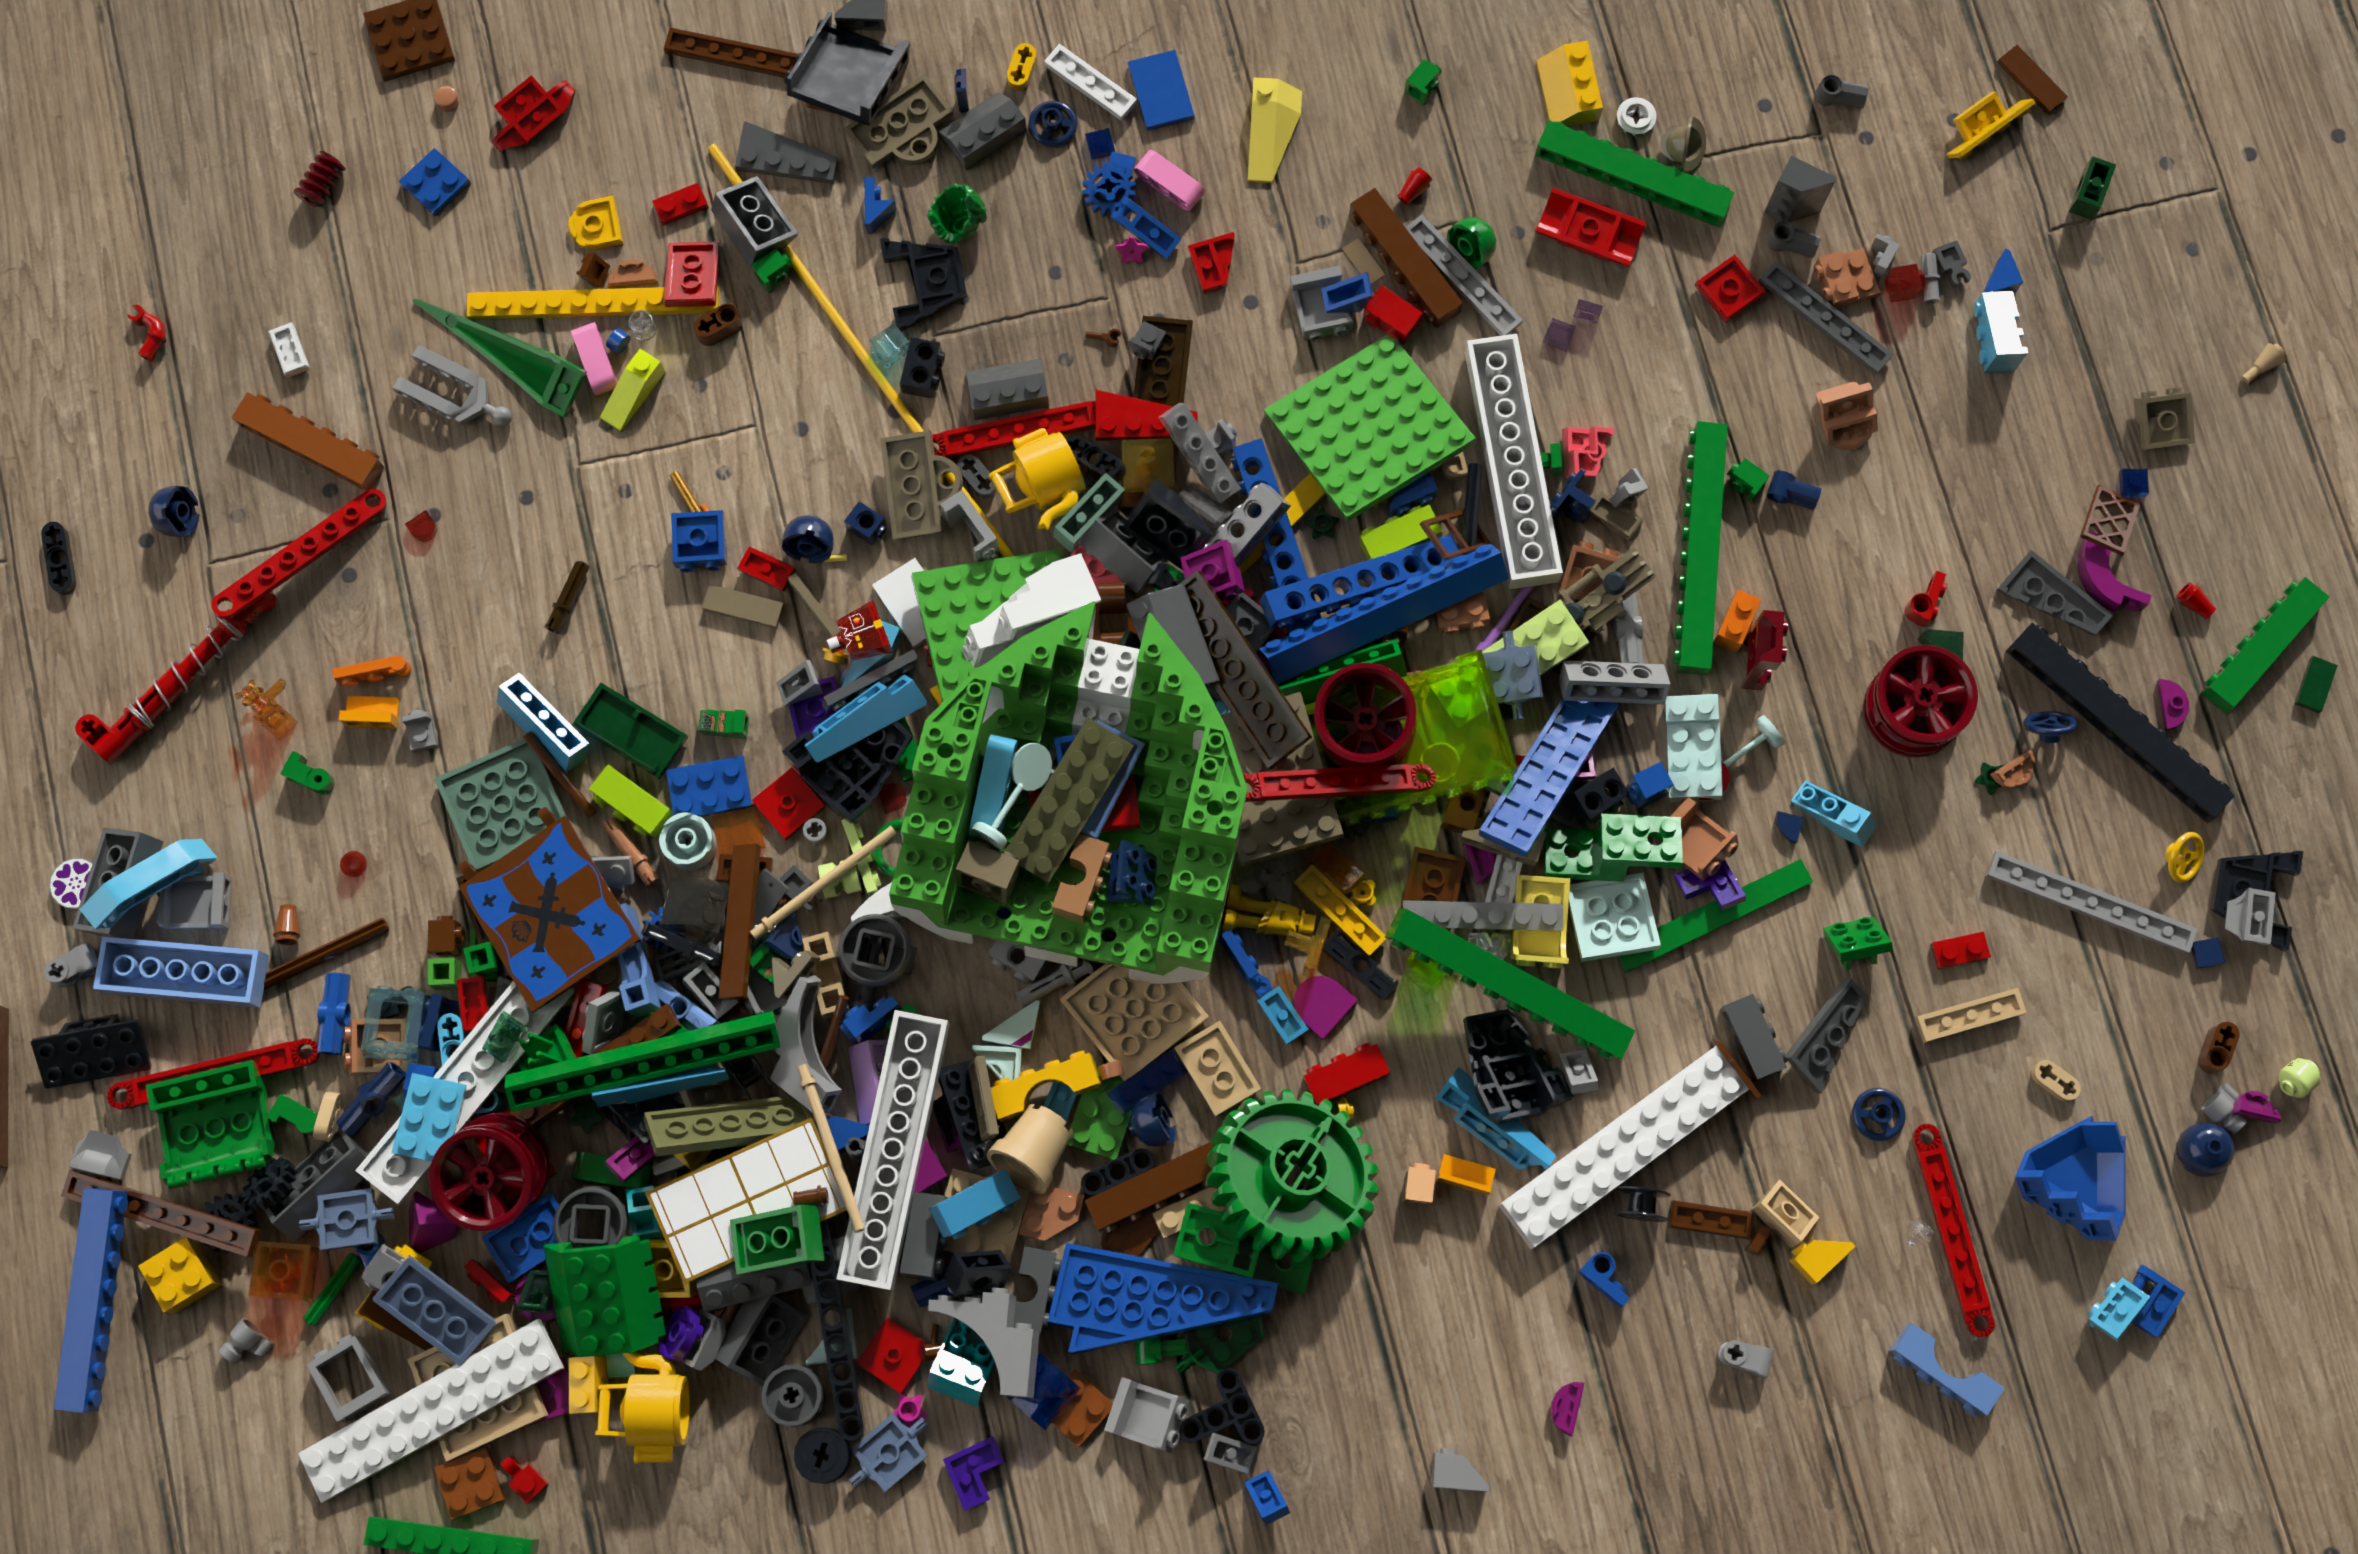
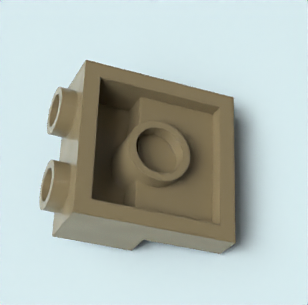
M2181 387L2165 389L2166 394L2157 395V391L2141 392V398H2134L2136 424H2140L2141 449L2147 450L2195 443L2191 392H2182Z

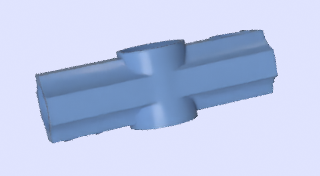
M660 979L655 983L660 1006L670 1005L679 1022L688 1029L695 1030L720 1024L719 1021L701 1009L697 1003L689 1000L664 980ZM686 1006V1010H685V1012L682 1014V1010H683V1008Z

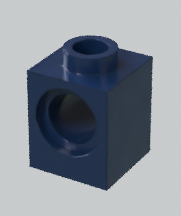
M860 501L844 520L847 530L870 545L875 540L879 541L886 532L884 517ZM865 521L874 522L871 528L864 529L861 527Z

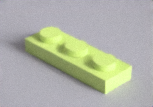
M843 819L841 821L852 852L855 853L863 847L860 841L864 837L860 823H849ZM871 854L857 864L869 897L878 891V886L882 885L877 871L872 872L869 862L873 861Z

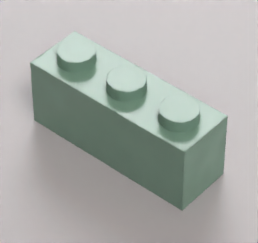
M1105 473L1054 527L1053 537L1073 553L1080 545L1079 541L1093 522L1114 509L1123 500L1125 489Z

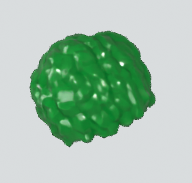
M956 183L950 185L949 189L947 187L944 188L939 196L934 197L935 203L931 205L927 215L930 226L934 229V233L937 234L938 238L952 245L973 237L979 227V223H984L987 220L985 204L981 197L971 186L967 184L958 185Z

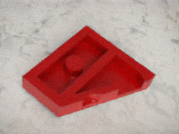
M1234 232L1188 245V251L1203 294L1227 287L1235 240Z

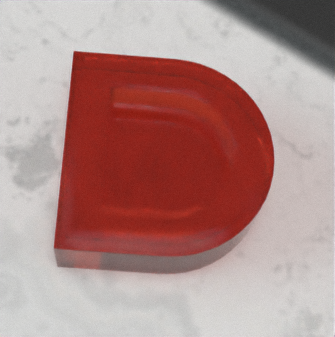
M427 510L405 523L410 533L418 541L426 542L436 535L437 525Z
M897 783L884 785L879 792L885 814L899 810L906 804V791Z

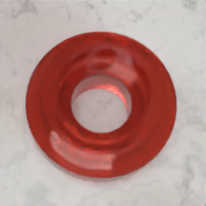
M358 851L346 853L340 861L341 871L348 877L362 875L367 868L365 856ZM353 861H358V866L355 869H351L350 864Z

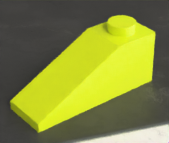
M639 349L624 369L600 418L622 432L666 373L661 361Z

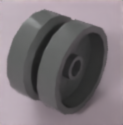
M786 1365L773 1371L766 1379L761 1392L762 1405L767 1415L776 1423L790 1427L805 1426L814 1421L823 1411L826 1401L825 1386L821 1378L811 1369L798 1365ZM793 1391H798L799 1396L795 1397L796 1401L794 1402L791 1400L790 1395Z

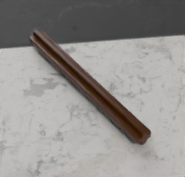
M379 918L267 971L264 990L388 932L389 925L384 918Z

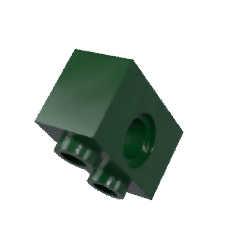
M2092 156L2082 172L2068 212L2093 220L2101 209L2116 164Z

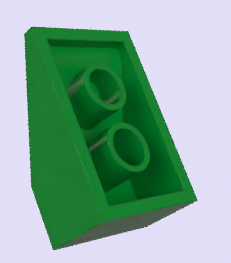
M797 1205L730 1220L736 1275L825 1261L818 1206Z

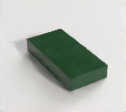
M2312 656L2309 659L2294 704L2318 714L2321 713L2338 665Z

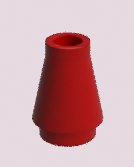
M1419 167L1414 171L1411 170L1401 192L1397 195L1398 199L1409 206L1414 199L1430 187L1431 176Z
M2189 582L2176 595V598L2180 600L2179 604L2201 615L2204 619L2209 618L2216 610V607L2210 602L2198 584L2194 585Z

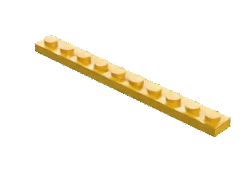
M717 286L716 306L665 307V287L467 293V318L469 320L706 314L720 306V289Z

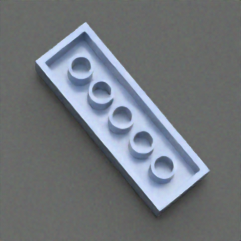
M102 936L93 989L110 995L261 1008L269 955L252 949Z

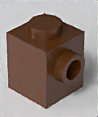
M437 916V920H428L427 952L433 956H460L461 943L465 939V931L461 924L453 920L452 916Z

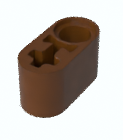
M729 303L722 304L700 316L694 322L696 336L704 346L715 345L737 333L742 327V320L738 309ZM727 316H734V319L730 322L723 321Z
M2222 1022L2208 1030L2198 1057V1065L2201 1070L2213 1074L2229 1066L2240 1037L2239 1029L2235 1024ZM2211 1054L2217 1056L2219 1060L2218 1066L2211 1063Z

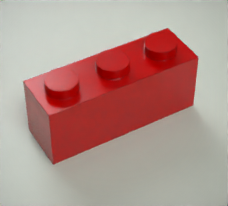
M1368 1042L1356 1047V1053L1346 1057L1345 1053L1331 1058V1064L1322 1067L1321 1064H1317L1306 1070L1307 1074L1303 1076V1081L1308 1092L1313 1096L1314 1105L1318 1106L1324 1099L1329 1101L1336 1100L1388 1077L1390 1071L1378 1045L1370 1046Z

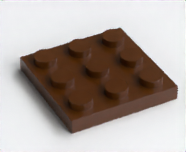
M405 0L363 13L384 82L455 61L438 0Z

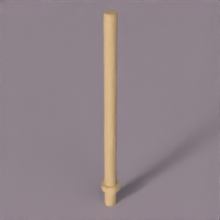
M889 826L767 918L765 916L761 919L762 923L752 929L750 933L757 940L766 932L775 930L774 926L894 837L897 834L895 830Z
M800 1065L797 1067L801 1078L800 1086L806 1092L854 1232H862L865 1230V1226L816 1091L815 1085L817 1082L811 1076L808 1065Z

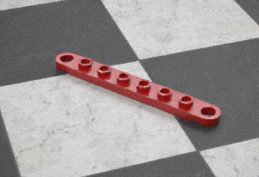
M1096 401L1072 404L933 434V443L939 446V450H937V453L935 452V455L949 459L1011 446L1015 438H1021L1041 428H1045L1048 435L1058 432L1063 435L1096 428Z
M377 489L366 490L217 594L211 602L215 616L221 620L235 618L241 611L255 604L367 525L373 518L386 510L387 502L383 492ZM376 497L381 502L376 507H369L366 505L367 500ZM229 601L233 606L229 611L224 612L218 609L219 604Z
M1422 763L1421 765L1401 764L1243 774L1245 782L1252 788V792H1247L1245 802L1425 792L1430 790L1436 781L1435 770L1433 771L1432 767ZM1416 773L1425 774L1428 782H1419L1420 780H1417Z
M302 1038L292 1042H285L118 1082L109 1087L106 1098L112 1107L125 1110L149 1104L146 1089L148 1084L250 1060L255 1062L260 1076L264 1077L313 1065L319 1060L321 1054L317 1052V1042L308 1038ZM305 1045L312 1046V1056L303 1060L300 1057L301 1048ZM126 1089L128 1099L125 1102L118 1103L115 1099L117 1091Z
M1922 1124L1913 1131L1912 1141L1964 1322L1971 1335L1986 1337L1994 1331L1995 1320L1947 1153L1943 1146L1939 1129L1932 1124ZM1923 1130L1932 1133L1933 1142L1931 1145H1924L1920 1140L1919 1136ZM1978 1315L1983 1316L1987 1321V1328L1984 1331L1975 1329L1973 1322Z

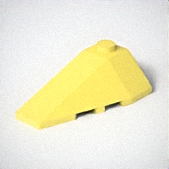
M1254 77L1248 182L1273 183L1285 150L1301 117L1302 91L1280 79Z

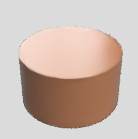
M442 86L436 90L434 100L442 111L450 112L457 108L459 98L452 87Z
M1121 1061L1109 1062L1098 1067L1102 1081L1125 1074Z

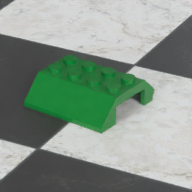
M253 1060L146 1085L149 1108L151 1112L156 1113L158 1116L165 1163L159 1164L160 1176L169 1189L187 1186L190 1179H192L194 1184L216 1179V1173H219L220 1177L242 1173L244 1166L247 1171L267 1166V1161L273 1160L275 1138L272 1121L267 1118L270 1111L267 1091Z
M637 1235L623 1237L615 1245L572 1249L571 1242L545 1244L543 1246L563 1350L578 1357L633 1353L657 1344L658 1337L666 1335L663 1316L653 1315L662 1312L658 1290H649V1288L657 1286L654 1264L644 1265V1262L653 1259L649 1240L640 1241V1237Z

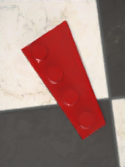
M1095 389L1096 441L1173 440L1158 418L1173 406ZM1190 410L1198 422V412Z

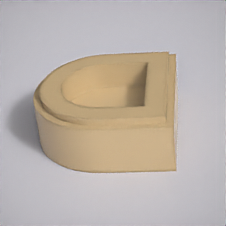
M1463 452L1440 465V471L1445 478L1457 480L1467 477L1468 468Z

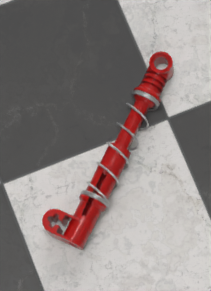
M270 592L231 620H221L216 617L218 619L216 627L206 625L208 636L199 645L189 643L188 648L191 653L182 662L171 661V667L160 678H154L153 685L142 696H136V702L133 705L128 704L124 709V714L111 727L95 715L87 714L83 715L76 722L75 730L77 735L111 765L143 732H149L154 727L153 722L165 710H171L170 705L182 693H188V687L195 681L193 678L195 674L206 675L203 666L213 656L223 658L221 648L230 639L241 640L243 635L246 634V628L248 627L246 624L248 622L251 624L253 622L251 619H256L257 613H266L274 608L277 601L274 592ZM208 627L214 630L210 633ZM190 645H193L196 648L192 650ZM94 729L102 734L100 738L94 735L92 732Z

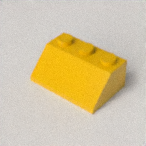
M1588 41L1564 44L1536 60L1548 119L1550 121L1573 126L1600 120L1603 105Z

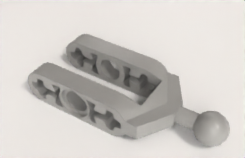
M419 345L411 355L413 360L471 389L462 407H459L401 377H398L392 387V390L400 396L461 425L483 413L491 416L494 423L498 426H506L512 420V413L507 407L500 406L496 408L488 404V383L486 379Z

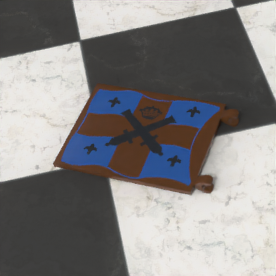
M547 807L538 811L539 817L546 825L545 829L477 874L474 866L469 864L468 861H463L458 865L461 873L467 879L459 888L532 1013L537 1012L641 941L567 817L564 815L556 820L554 814Z

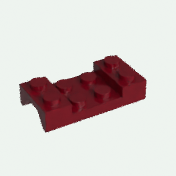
M1763 610L1745 637L1744 645L1748 647L1746 678L1741 684V689L1762 691L1765 685L1771 681L1772 670H1777L1781 663L1785 662L1787 647L1783 646V637H1786L1788 632V621H1784L1785 612Z

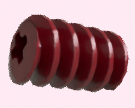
M319 151L321 155L314 157L315 163L309 165L310 171H306L304 173L305 179L299 181L300 188L294 189V194L313 207H316V203L325 204L326 201L321 195L330 196L331 193L326 187L335 188L336 185L331 179L340 180L341 176L336 171L345 172L346 170L338 159L325 151Z

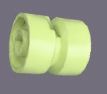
M833 862L819 865L820 878L835 868L836 865ZM857 864L823 889L825 899L840 896L842 891H845L847 894L862 891Z

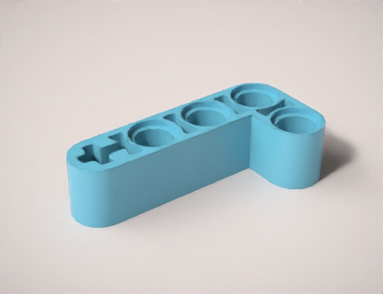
M993 734L990 735L980 775L969 835L976 836L971 831L976 822H983L992 826L1004 807L1011 779V764L1017 751L1018 740ZM1006 816L997 829L1000 833L1003 831Z
M453 1013L443 1015L438 1021L442 1066L450 1058L449 1052L451 1048L460 1046L468 1036V1032H463L461 1017ZM451 1020L457 1023V1027L453 1028V1036L460 1038V1040L447 1041V1039H453L452 1032L446 1029L447 1026L451 1025ZM493 1091L491 1094L494 1096V1104L490 1108H485L482 1104L472 1118L498 1113L503 1106L501 1094Z

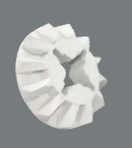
M1634 97L1625 100L1619 106L1616 114L1618 125L1623 128L1624 133L1629 132L1633 136L1637 134L1644 135L1650 129L1652 130L1656 122L1654 106L1643 98ZM1636 109H1638V116L1643 118L1639 119L1637 124H1635L1634 119L1631 117Z

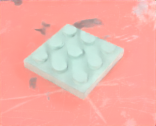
M1643 873L1626 875L1624 882L1595 880L1570 885L1568 906L1581 962L1660 949L1659 935Z

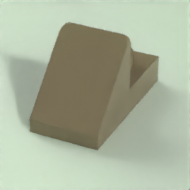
M804 950L792 959V966L790 967L782 959L773 957L772 967L775 996L778 999L788 1000L795 981L799 977L807 976L821 958L812 951Z

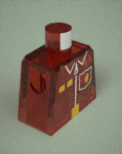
M870 601L840 618L837 624L841 634L827 639L832 654L847 648L851 660L893 652L874 601Z

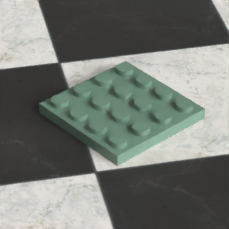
M524 739L434 778L467 858L476 870L493 864L545 829L546 825L538 815V811L542 808L547 807L554 814L556 820L564 815L567 817L545 764Z

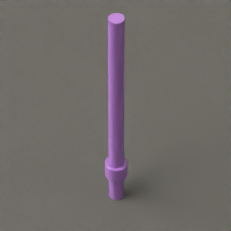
M1536 586L1523 587L1485 641L1478 644L1474 650L1475 655L1473 657L1497 642L1502 632H1504Z

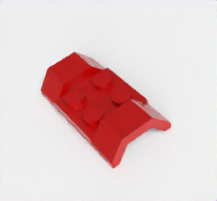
M1552 188L1535 233L1558 241V244L1605 261L1607 259L1629 267L1647 222Z

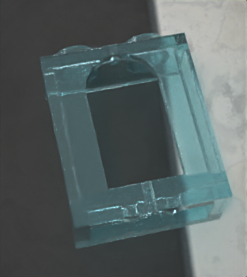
M378 986L377 989L370 988L361 1046L363 1058L418 1062V1044L423 1007L426 1004L425 992H421L416 988H406L404 991L393 990L389 986ZM383 1002L408 1003L409 1008L404 1042L377 1040Z

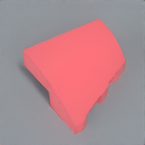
M1594 426L1590 429L1573 427L1562 429L1564 479H1568L1573 472L1577 474L1581 468L1586 470L1583 479L1594 478L1598 475L1601 459L1605 457L1608 450L1605 447L1609 437L1614 435V428Z

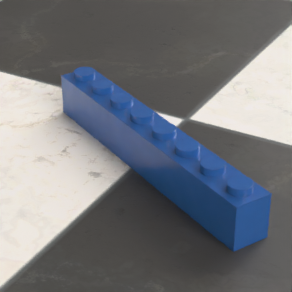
M99 1188L83 1189L54 1403L55 1410L80 1413L99 1411V1405L102 1401V1381L106 1372V1351L110 1343L109 1329L113 1318V1299L117 1290V1269L121 1261L120 1247L121 1239L124 1236L123 1224L128 1207V1191Z

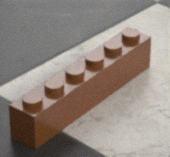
M247 392L231 418L238 426L364 491L373 487L384 469V466L378 460L380 457L373 451L366 449L364 452L358 449V445L347 438H344L343 441L336 438V434L326 427L319 429L314 426L315 423L304 416L300 418L293 416V412L283 405L276 407L270 404L271 400L259 393L257 396H254Z

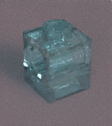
M894 323L869 340L872 348L869 351L871 356L877 363L882 362L886 368L907 354L909 342Z

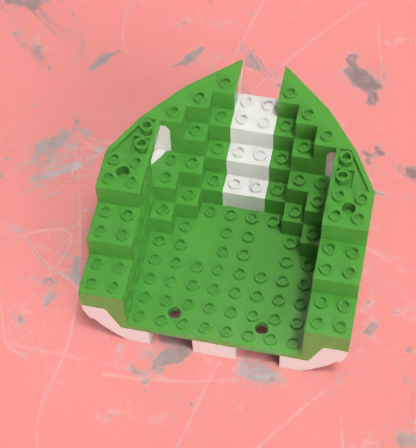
M1092 601L1019 638L968 676L925 720L912 768L914 783L900 831L902 846L889 891L891 905L900 916L907 917L923 928L950 940L973 944L975 936L1022 945L1024 946L1025 956L1077 967L1079 958L1129 968L1130 979L1154 984L1178 983L1191 980L1201 981L1208 976L1211 968L1239 838L1247 785L1230 733L1199 673L1154 616L1148 613L1140 649L1093 640L1096 602ZM1089 717L1095 722L1099 720L1145 743L1129 775H1135L1140 828L1101 832L1097 840L1109 843V853H1112L1113 850H1119L1120 841L1126 840L1156 855L1157 869L1153 906L1146 907L1136 901L1115 905L1108 902L1110 863L1108 869H1103L1101 877L1104 878L1101 891L1100 893L1095 892L1092 899L1095 902L1091 917L1086 916L1084 924L1053 915L1052 905L1060 883L1077 885L1086 877L1082 870L1070 866V856L1076 840L1049 883L1019 865V877L1007 905L957 885L956 868L968 841L974 843L976 841L984 842L979 837L969 835V828L986 747L991 734L1018 740L1017 751L1028 743H1038L1046 747L1048 751L1050 749L1056 751L1054 737L1077 734ZM1012 774L1006 802L1017 786L1012 779ZM1022 789L1006 815L1002 831L1007 840L1005 847L1001 850L989 845L992 850L1001 853V851H1005L1031 809L1029 791ZM1007 908L1012 914L1008 919H1000L997 916L998 910ZM1111 930L1117 937L1112 942H1106L1101 938L1102 933Z

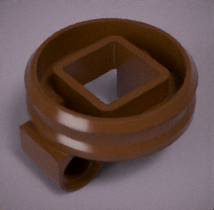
M1124 582L1098 583L1101 602L1096 603L1093 640L1119 645L1125 632L1101 633L1100 637L1099 615L1127 613L1128 631L1137 634L1127 607L1128 603L1137 598L1125 591Z

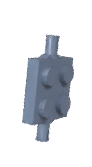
M1513 631L1502 632L1504 648L1498 651L1483 653L1489 703L1492 706L1499 704L1512 705L1513 720L1525 719L1522 703L1531 699L1543 698L1537 648L1535 645L1515 646Z
M372 1188L318 1195L316 1218L300 1220L299 1224L303 1226L299 1227L301 1232L317 1230L320 1236V1250L322 1251L378 1244V1221L394 1219L395 1215L392 1213L395 1212L393 1207L377 1209L375 1205V1190Z
M892 1413L850 1449L858 1458L862 1468L849 1479L851 1483L855 1482L853 1485L858 1488L867 1478L876 1481L884 1492H887L928 1457L927 1453L919 1445L917 1436L929 1425L921 1417L920 1420L909 1428L902 1424L897 1416Z

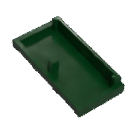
M601 682L572 723V726L577 730L585 733L659 780L688 739L687 734Z

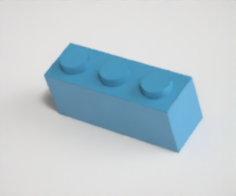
M1004 1169L930 1207L929 1210L943 1238L953 1236L956 1239L969 1232L968 1226L976 1223L978 1227L992 1220L990 1217L992 1213L998 1211L999 1214H1002L1014 1208L1013 1202L1020 1199V1196L1007 1170Z

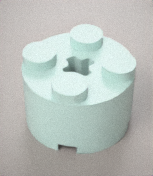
M679 813L669 818L664 824L659 837V844L664 855L674 866L684 871L700 869L707 865L716 855L717 840L713 830L703 818L691 813ZM690 837L691 844L686 846L685 839Z

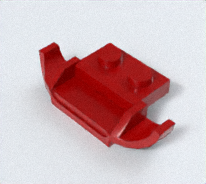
M532 75L529 76L494 105V109L508 125L494 137L492 144L499 152L510 147H520L528 144L533 137L566 112L575 89L567 80H564L546 92Z

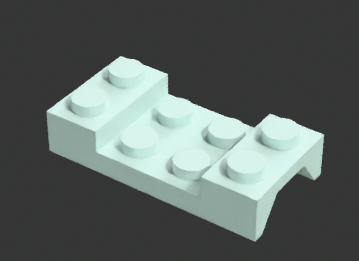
M1718 694L1667 696L1668 775L1674 784L1669 791L1670 802H1677L1688 797L1723 800Z

